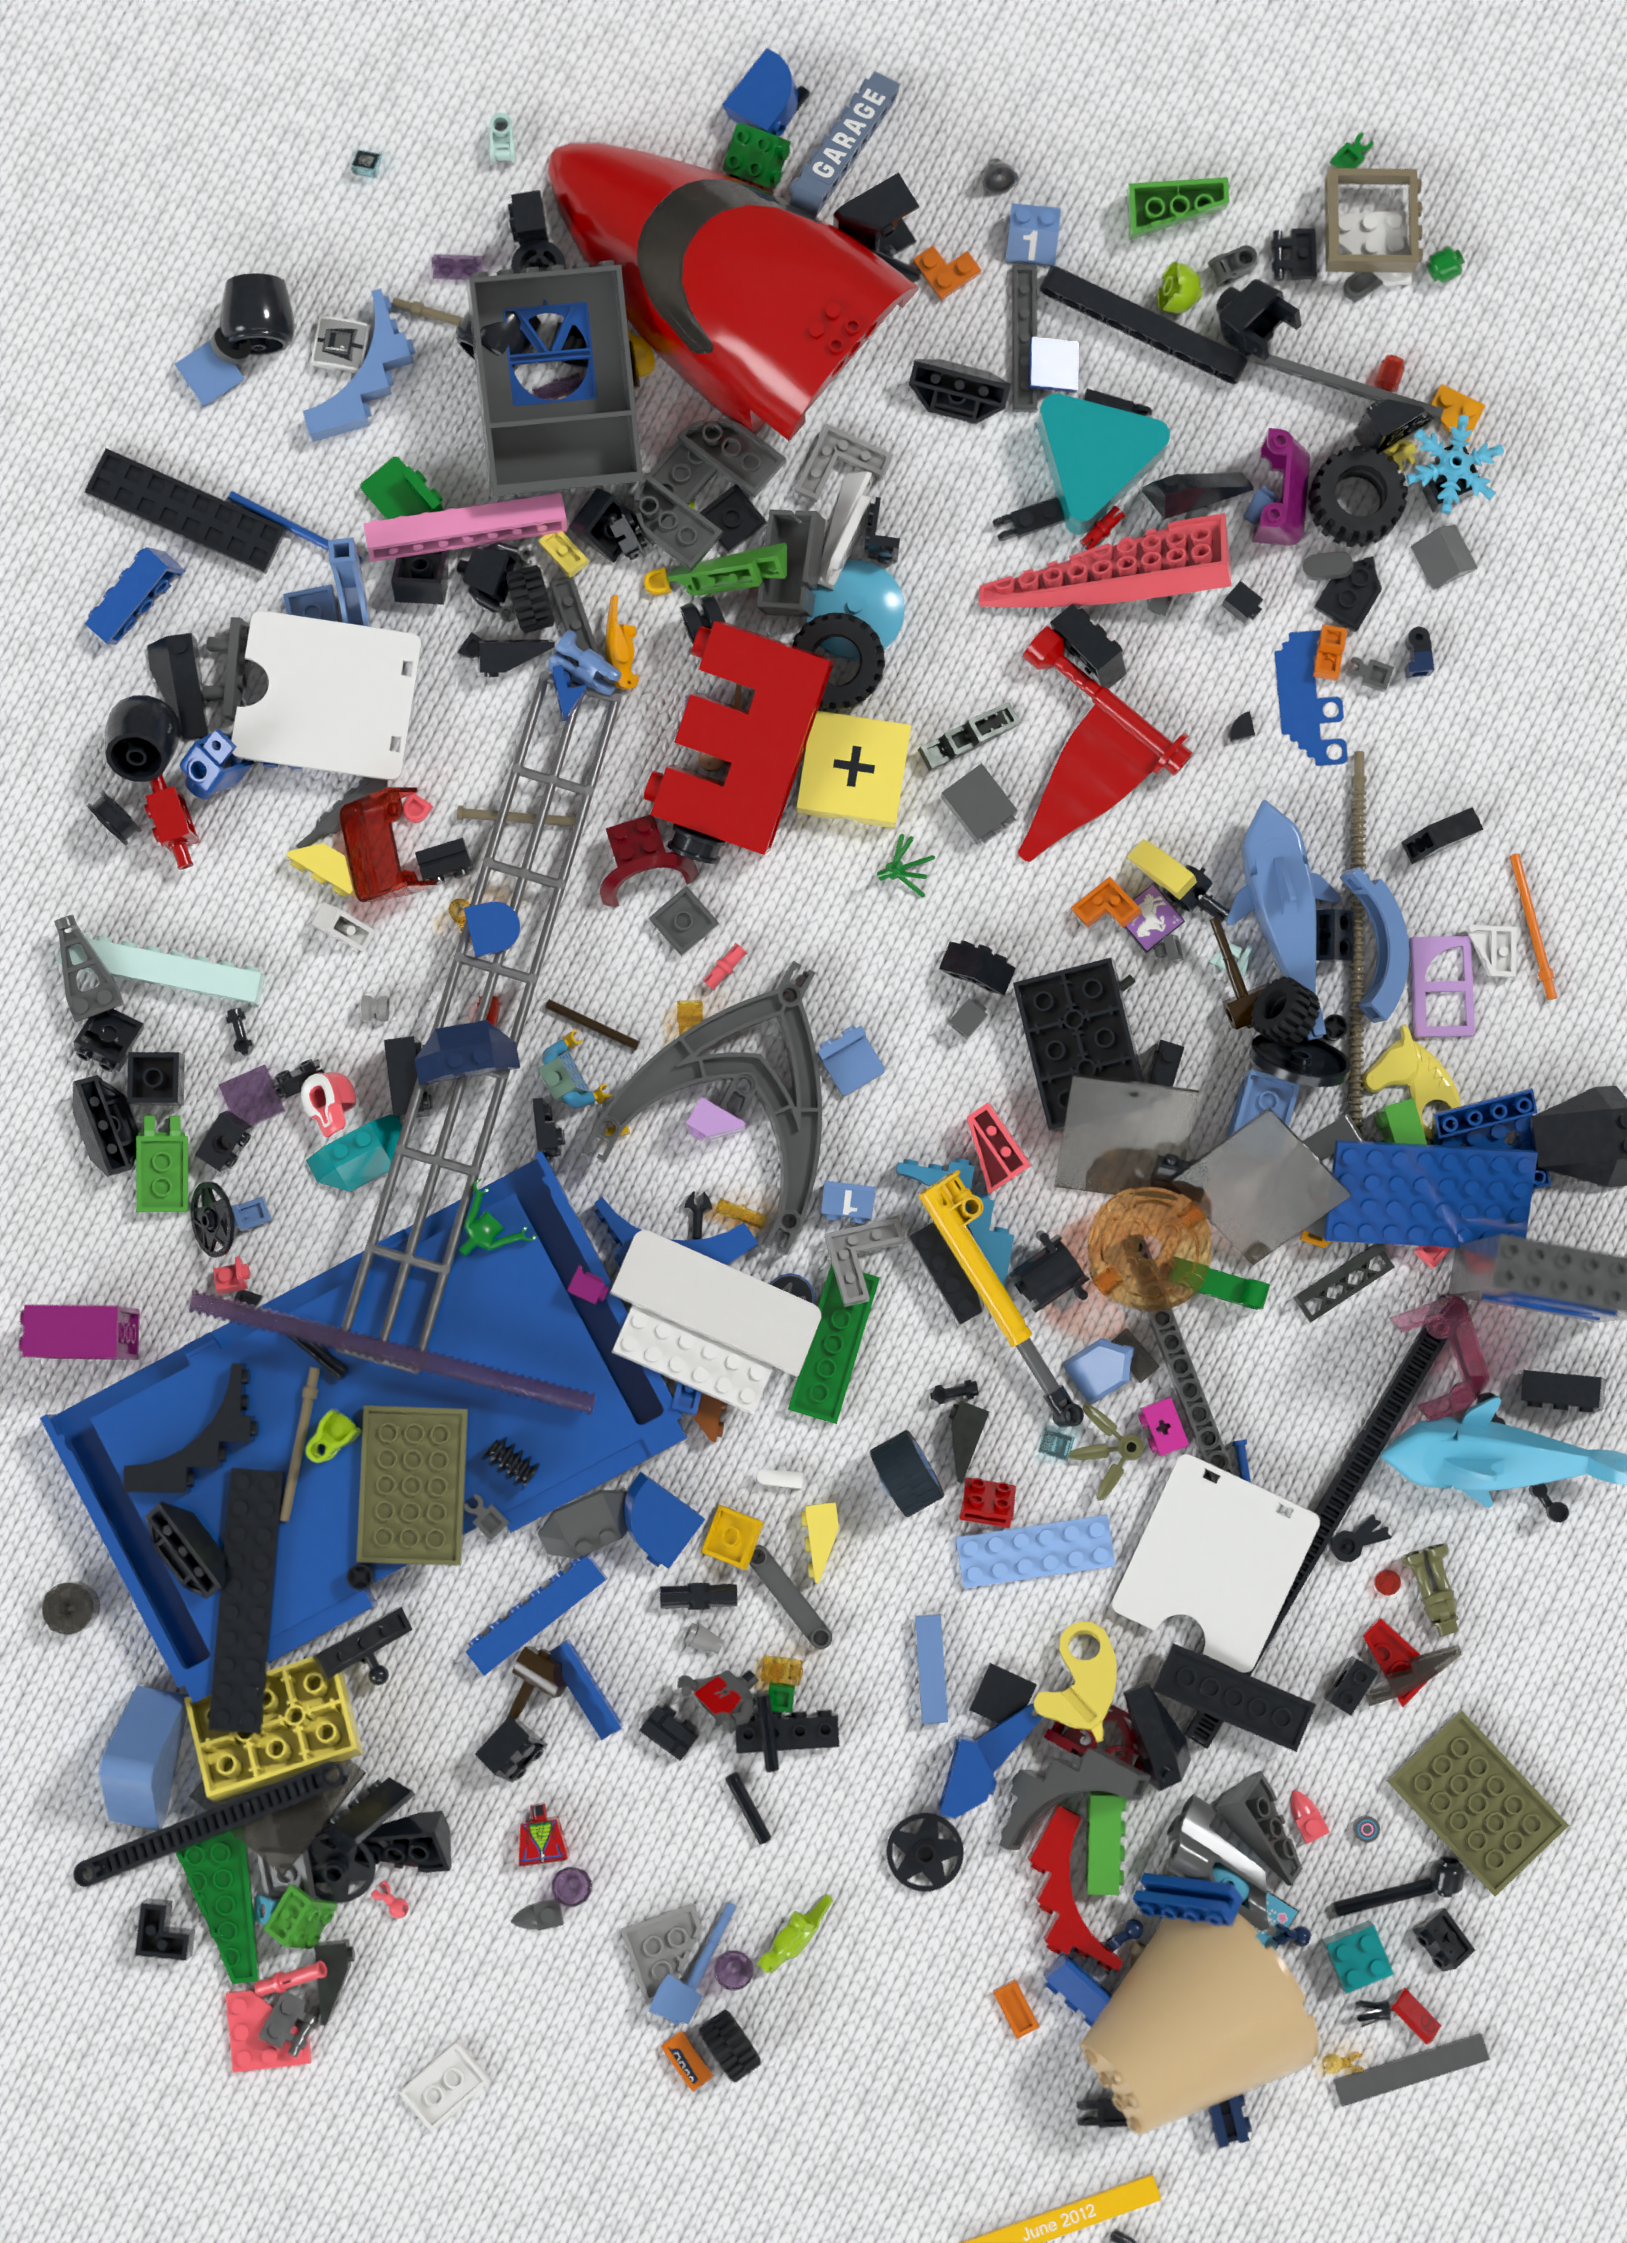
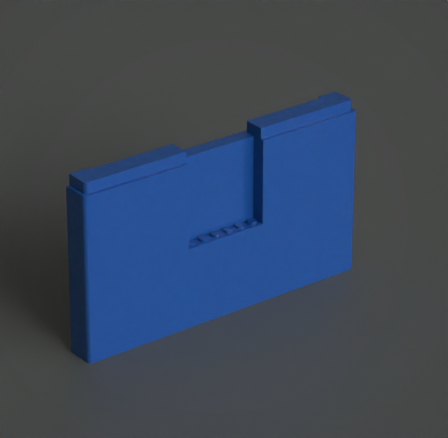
M542 1151L535 1154L537 1159L479 1189V1191H484L489 1186V1190L483 1194L475 1220L481 1217L485 1211L490 1213L505 1229L495 1240L521 1232L526 1226H529V1228L524 1231L525 1237L530 1239L536 1234V1238L531 1242L515 1241L490 1251L476 1246L465 1257L458 1250L469 1239L466 1229L463 1227L419 1374L415 1375L338 1353L335 1350L364 1254L363 1251L224 1326L197 1338L177 1351L58 1414H46L40 1417L177 1687L185 1686L193 1703L209 1696L212 1692L221 1588L207 1600L201 1595L184 1588L152 1546L145 1515L162 1501L191 1511L197 1516L224 1553L231 1468L284 1471L283 1502L304 1399L301 1396L303 1386L306 1387L310 1367L320 1368L316 1387L319 1391L317 1400L314 1399L290 1520L289 1522L280 1520L268 1664L378 1605L369 1587L364 1590H355L349 1586L346 1577L351 1567L359 1563L371 1565L376 1573L375 1583L409 1565L357 1562L364 1405L468 1409L464 1505L467 1503L471 1508H477L478 1501L474 1498V1495L479 1494L484 1499V1506L486 1508L493 1504L510 1522L507 1525L510 1533L688 1438L679 1422L684 1415L680 1411L671 1409L673 1394L662 1374L612 1353L629 1311L621 1298L609 1294L614 1283L550 1162ZM475 1193L473 1194V1197H472V1201H471V1204H470V1207H469L468 1214H469V1212H470V1209H471V1206H472V1203H473V1200H474V1197H475ZM461 1199L426 1217L414 1256L442 1263ZM413 1225L383 1239L377 1245L405 1253ZM377 1255L373 1256L347 1344L375 1352L401 1262ZM579 1265H581L584 1275L586 1272H589L604 1280L603 1284L609 1288V1291L603 1302L598 1301L597 1305L567 1291ZM411 1266L385 1355L408 1362L413 1361L439 1273ZM290 1323L297 1325L349 1369L343 1379L336 1378L283 1333L287 1325ZM231 1363L247 1364V1369H250V1383L246 1384V1395H249L250 1405L249 1410H245V1415L255 1416V1421H259L258 1437L255 1436V1441H224L223 1446L227 1447V1461L223 1462V1467H192V1472H195L196 1481L195 1487L191 1488L190 1493L123 1492L124 1466L147 1464L164 1459L182 1450L199 1437L212 1422L223 1403L229 1385ZM337 1409L355 1424V1428H360L362 1433L353 1443L343 1447L332 1460L319 1463L313 1462L306 1454V1447L317 1433L322 1418L329 1410ZM506 1436L505 1446L515 1443L514 1453L522 1449L524 1451L522 1459L528 1456L532 1457L530 1466L537 1462L540 1463L538 1472L523 1491H521L523 1483L517 1486L513 1485L515 1476L509 1480L505 1479L507 1470L501 1473L497 1472L499 1463L491 1467L489 1466L491 1457L485 1460L481 1459L496 1439L500 1440ZM321 1443L319 1452L321 1455H324L326 1447ZM465 1508L463 1535L478 1528L473 1523L478 1516L467 1512Z

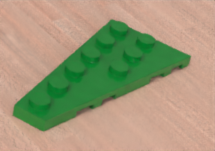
M243 1825L225 1834L181 1850L176 1854L179 1863L182 1864L186 1873L187 1881L199 1909L209 1926V1932L216 1942L220 1957L232 1984L260 1980L246 1825Z

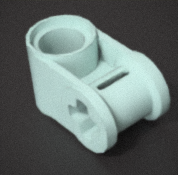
M496 113L491 117L489 123L491 164H495L496 161L507 160L516 163V147L511 118L505 113ZM499 124H506L508 126L504 131L496 130Z

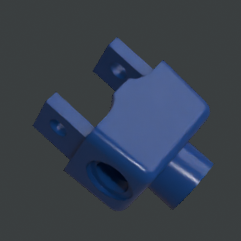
M220 729L215 730L214 733H210L206 737L195 741L180 762L181 770L188 776L185 779V786L196 797L209 799L213 793L236 786L253 766L254 760L241 759L233 755V751L237 746L231 741L232 734L229 736ZM230 757L231 766L224 769L222 766Z

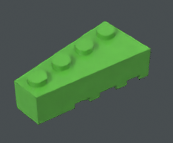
M1228 177L1129 183L1126 190L1129 240L1225 210L1229 204Z
M1089 1791L1090 1799H1086L1087 1820L1089 1822V1825L1086 1826L1087 1846H1089V1850H1086L1088 1895H1119V1886H1124V1871L1120 1870V1861L1125 1860V1847L1120 1844L1121 1837H1125L1126 1833L1125 1821H1121V1813L1126 1812V1798L1112 1792Z

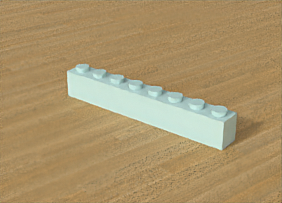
M83 933L112 976L254 1005L260 1004L266 976L260 973V969L257 967L245 965L244 969L235 968V963L220 960V964L210 963V958L196 955L195 959L185 958V953L171 951L170 954L161 953V949L157 947L146 946L145 950L136 948V943L122 941L120 945L112 943V939L108 937L97 936V940L87 938L88 934ZM80 944L70 947L69 953L73 965L87 961V955ZM60 951L59 958H58V963L62 965L61 951ZM88 967L81 969L85 971L94 972L91 968Z

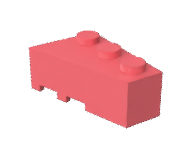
M986 1103L967 1116L988 1194L993 1193L1033 1166L991 1103Z

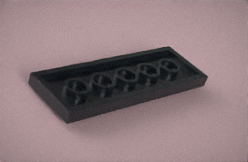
M1171 1643L1152 1689L1156 1693L1294 1752H1297L1316 1706L1313 1702L1175 1643Z

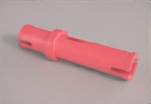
M318 1961L317 1963L284 1973L280 1971L274 1973L270 1978L255 1982L254 1989L259 1997L274 1992L283 1993L290 1987L324 1978L327 1975V1968L323 1961Z

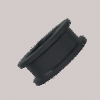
M531 240L516 250L512 258L511 269H513L514 274L521 273L523 265L528 261V268L541 267V272L547 271V268H549L548 259L554 262L555 265H564V269H566V263L562 252L553 243L545 240Z
M102 790L100 792L101 797L93 805L88 803L86 806L108 831L127 846L129 844L127 839L136 831L140 833L142 829L116 801Z
M675 823L673 824L672 828L675 833L673 839L667 842V847L670 850L684 857L704 863L718 864L720 862L718 853L720 847L725 846L726 841Z

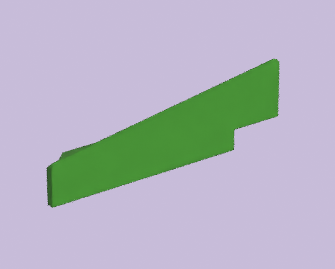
M780 543L701 561L692 572L685 566L675 567L668 574L667 580L670 582L675 580L687 588L686 592L692 596L760 586L763 582L762 578H785L787 576L786 543Z

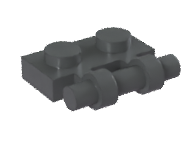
M288 1991L283 1992L257 2038L278 2050L282 2048L286 2041L292 2045L288 2054L297 2058L300 2051L305 2049L308 2043L306 2040L312 2029H316L319 2023L320 2008L313 2006L310 2013L306 2014L302 2012L306 2001ZM296 2020L303 2023L298 2035L290 2032Z

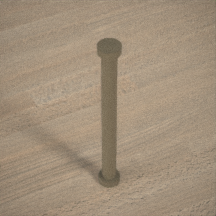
M459 805L457 808L458 821H463V818L496 821L498 811L466 809L464 806ZM509 812L506 822L534 824L537 814ZM573 814V816L547 815L545 825L571 826L573 829L577 814Z

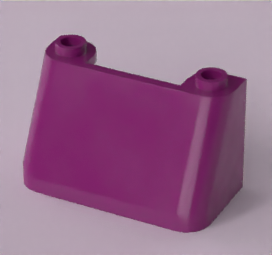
M1269 428L1260 446V458H1266L1270 462L1271 471L1283 472L1281 503H1270L1263 508L1260 524L1253 530L1252 542L1292 546L1299 543L1304 535L1310 455L1286 430Z

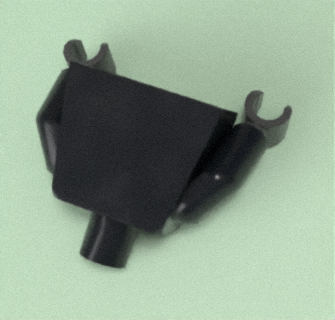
M496 542L485 546L483 549L472 551L469 561L460 560L456 570L458 574L464 575L463 583L469 587L468 593L478 605L492 613H499L502 621L510 622L508 618L503 617L502 613L505 610L514 613L513 608L510 606H500V603H505L509 592L506 579L507 572L516 570L519 560L522 565L530 566L532 561L525 559L523 555L533 556L534 552L531 548H524L520 551L518 547Z

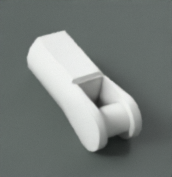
M762 1469L757 1473V1480L761 1485L802 1489L803 1472Z

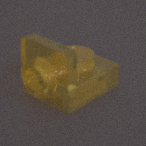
M764 1655L761 1681L795 1686L800 1685V1680L803 1676L802 1660Z

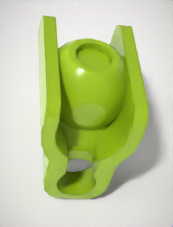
M331 1409L320 1421L317 1433L306 1447V1454L308 1458L316 1463L332 1460L343 1447L353 1443L362 1433V1430L355 1428V1424L347 1416L340 1413L339 1410ZM321 1443L326 1447L324 1455H321L319 1452Z

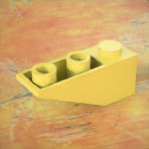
M836 1502L805 1506L806 1511L801 1512L803 1527H808L809 1537H804L806 1553L811 1552L812 1562L808 1563L809 1578H815V1583L820 1582L839 1529Z

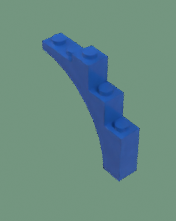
M602 1197L595 1202L597 1209L594 1212L602 1223L608 1222L612 1228L608 1232L617 1244L621 1241L623 1244L615 1250L618 1256L614 1258L621 1268L634 1236L642 1230L619 1216ZM745 1223L738 1225L728 1232L706 1239L689 1241L669 1239L727 1266L759 1245Z

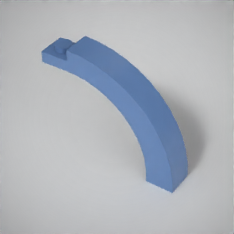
M354 538L328 540L329 561L336 583L342 622L371 627L364 580Z
M1357 867L1346 870L1340 878L1366 909L1376 937L1377 960L1374 976L1365 996L1357 1005L1373 1023L1387 1021L1401 998L1408 975L1409 942L1401 910L1390 889L1381 878L1371 881L1369 875Z

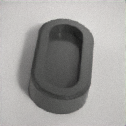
M1355 272L1346 279L1343 285V292L1348 299L1359 301L1380 287L1383 281L1378 279L1372 272Z
M1346 552L1313 554L1308 556L1303 562L1305 576L1314 581L1344 578L1350 575L1354 568L1352 557Z

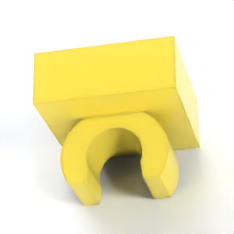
M1402 439L1383 451L1389 455L1387 459L1389 462L1396 461L1400 466L1398 470L1401 472L1404 471L1402 466L1403 460L1406 459L1411 465L1415 464V459L1412 455L1417 450L1412 442Z

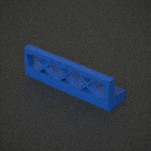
M570 1639L549 1651L552 1653L551 1658L562 1664L564 1682L601 1741L612 1733L621 1730L624 1726Z

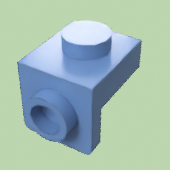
M263 1196L240 1205L231 1206L234 1226L238 1227L239 1230L246 1231L272 1221Z

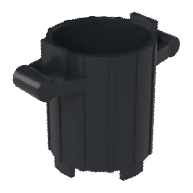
M1042 1230L1037 1231L1036 1238L1041 1241L1045 1248L1009 1273L1011 1278L1016 1276L1019 1280L1014 1284L1019 1293L1023 1294L1029 1302H1035L1036 1306L1032 1308L1035 1313L1071 1288H1073L1074 1294L1080 1300H1086L1088 1293L1081 1285L1090 1279L1084 1274L1073 1255L1061 1242L1062 1237L1057 1234L1049 1239V1235Z

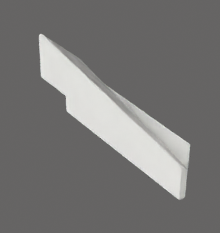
M868 471L848 473L843 481L820 561L817 582L818 585L830 590L834 589L868 517L871 498L867 497V494L872 486V473Z

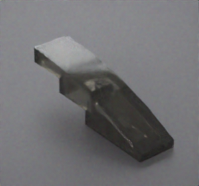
M1459 1644L1410 1657L1411 1668L1387 1674L1389 1685L1368 1690L1365 1693L1369 1707L1396 1698L1442 1672L1462 1655Z

